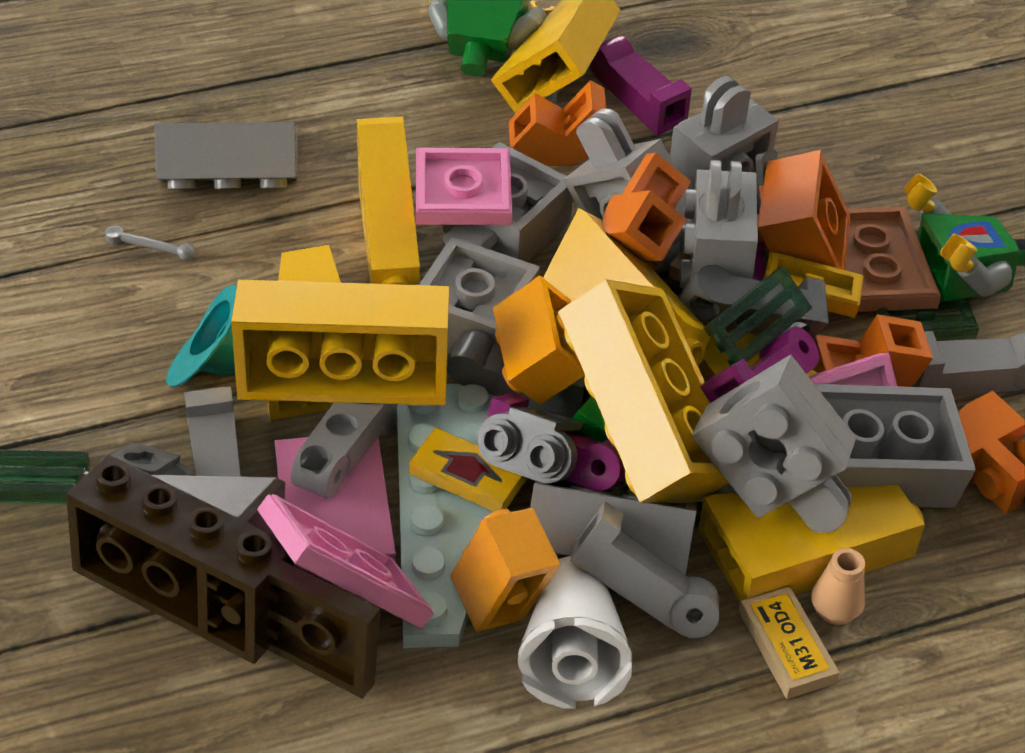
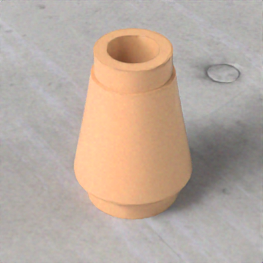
M850 548L837 550L811 591V601L816 613L821 619L830 624H847L857 618L864 610L865 560L856 550Z

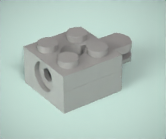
M724 76L714 81L705 91L702 112L690 119L683 120L673 128L670 157L674 167L691 180L687 189H695L697 169L709 170L710 160H721V171H729L730 162L739 161L742 163V172L756 173V155L774 150L779 120L751 100V92L744 86H739L738 82L732 77Z
M602 108L581 123L576 130V134L589 159L563 180L577 207L603 220L604 212L611 197L623 193L646 154L656 152L673 167L674 165L661 139L633 144L619 114L613 110ZM685 193L675 208L683 217ZM687 219L685 223L691 224V219ZM681 230L671 247H673L678 241H680Z
M498 142L492 148L510 149L512 225H443L442 232L446 233V235L443 236L442 246L444 248L450 238L455 237L528 262L571 222L573 198L563 180L567 176Z
M710 160L709 170L697 169L695 189L685 190L684 217L691 219V224L685 223L681 229L680 253L689 254V259H681L680 288H684L698 271L707 265L723 267L733 276L753 278L758 244L756 173L742 172V163L739 161H731L729 171H721V160Z
M451 237L419 283V285L449 286L448 354H451L458 336L466 330L482 331L497 341L495 338L497 326L493 307L540 275V266Z
M792 355L787 356L706 405L692 433V438L757 518L789 502L813 532L828 533L837 530L843 525L852 502V495L837 474L846 470L856 436Z

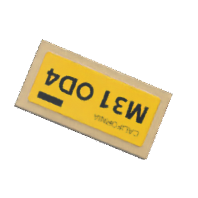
M790 586L740 602L738 612L786 699L837 684L840 672Z

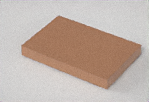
M906 207L848 209L851 217L845 270L863 275L858 312L937 309L941 295Z

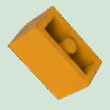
M540 275L493 307L497 326L495 338L501 347L504 367L502 368L503 377L513 391L524 393L539 405L585 376L576 353L566 342L564 335L565 327L558 313L559 310L572 301Z
M533 507L510 512L509 509H500L488 514L480 521L479 528L468 546L463 550V555L450 577L475 631L480 632L524 620L561 564Z

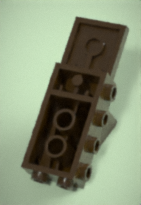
M108 454L92 470L84 472L77 480L75 486L66 493L73 571L252 664H255L268 650L362 699L375 684L380 608L370 604L358 595H351L321 580L310 571H303L295 567L293 560L257 510L268 494H275L285 500V481L276 477L150 475Z

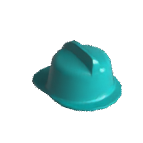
M236 285L227 286L218 293L209 305L197 329L173 360L166 377V383L170 387L182 385L199 370L221 376L235 373L231 320L236 296Z

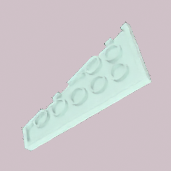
M447 384L446 406L397 404L401 570L430 605L431 611L434 613L423 629L402 619L403 648L457 647L460 644L469 618L450 575L463 555V550L468 546L479 528L480 521L493 511L410 475L409 462L435 427L478 446L479 429L487 419L492 398L497 397L488 394L487 390L480 385L469 384L462 386L460 384Z

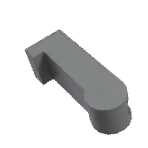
M933 331L925 332L933 359L912 387L951 388L953 395L989 393L992 390L994 392H1006L1025 389V332L1006 339L936 341Z
M231 386L184 392L195 475L241 477Z
M334 402L297 453L291 471V483L327 499L333 498L341 488L345 476L351 473L379 435L387 436L394 428L397 420V404Z
M605 501L575 540L570 561L681 635L688 638L708 636L715 630L719 622V594L716 587L710 581L701 577L688 578L621 531L623 513Z

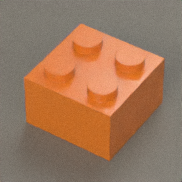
M821 150L767 161L764 184L759 186L761 205L759 215H757L758 241L760 243L765 242L769 252H776L845 270L851 215Z

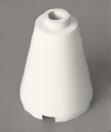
M571 556L559 559L561 565L539 596L518 651V668L522 674V683L526 690L542 702L564 709H576V701L594 699V706L607 703L624 690L631 678L633 660L630 645L608 587L570 561Z

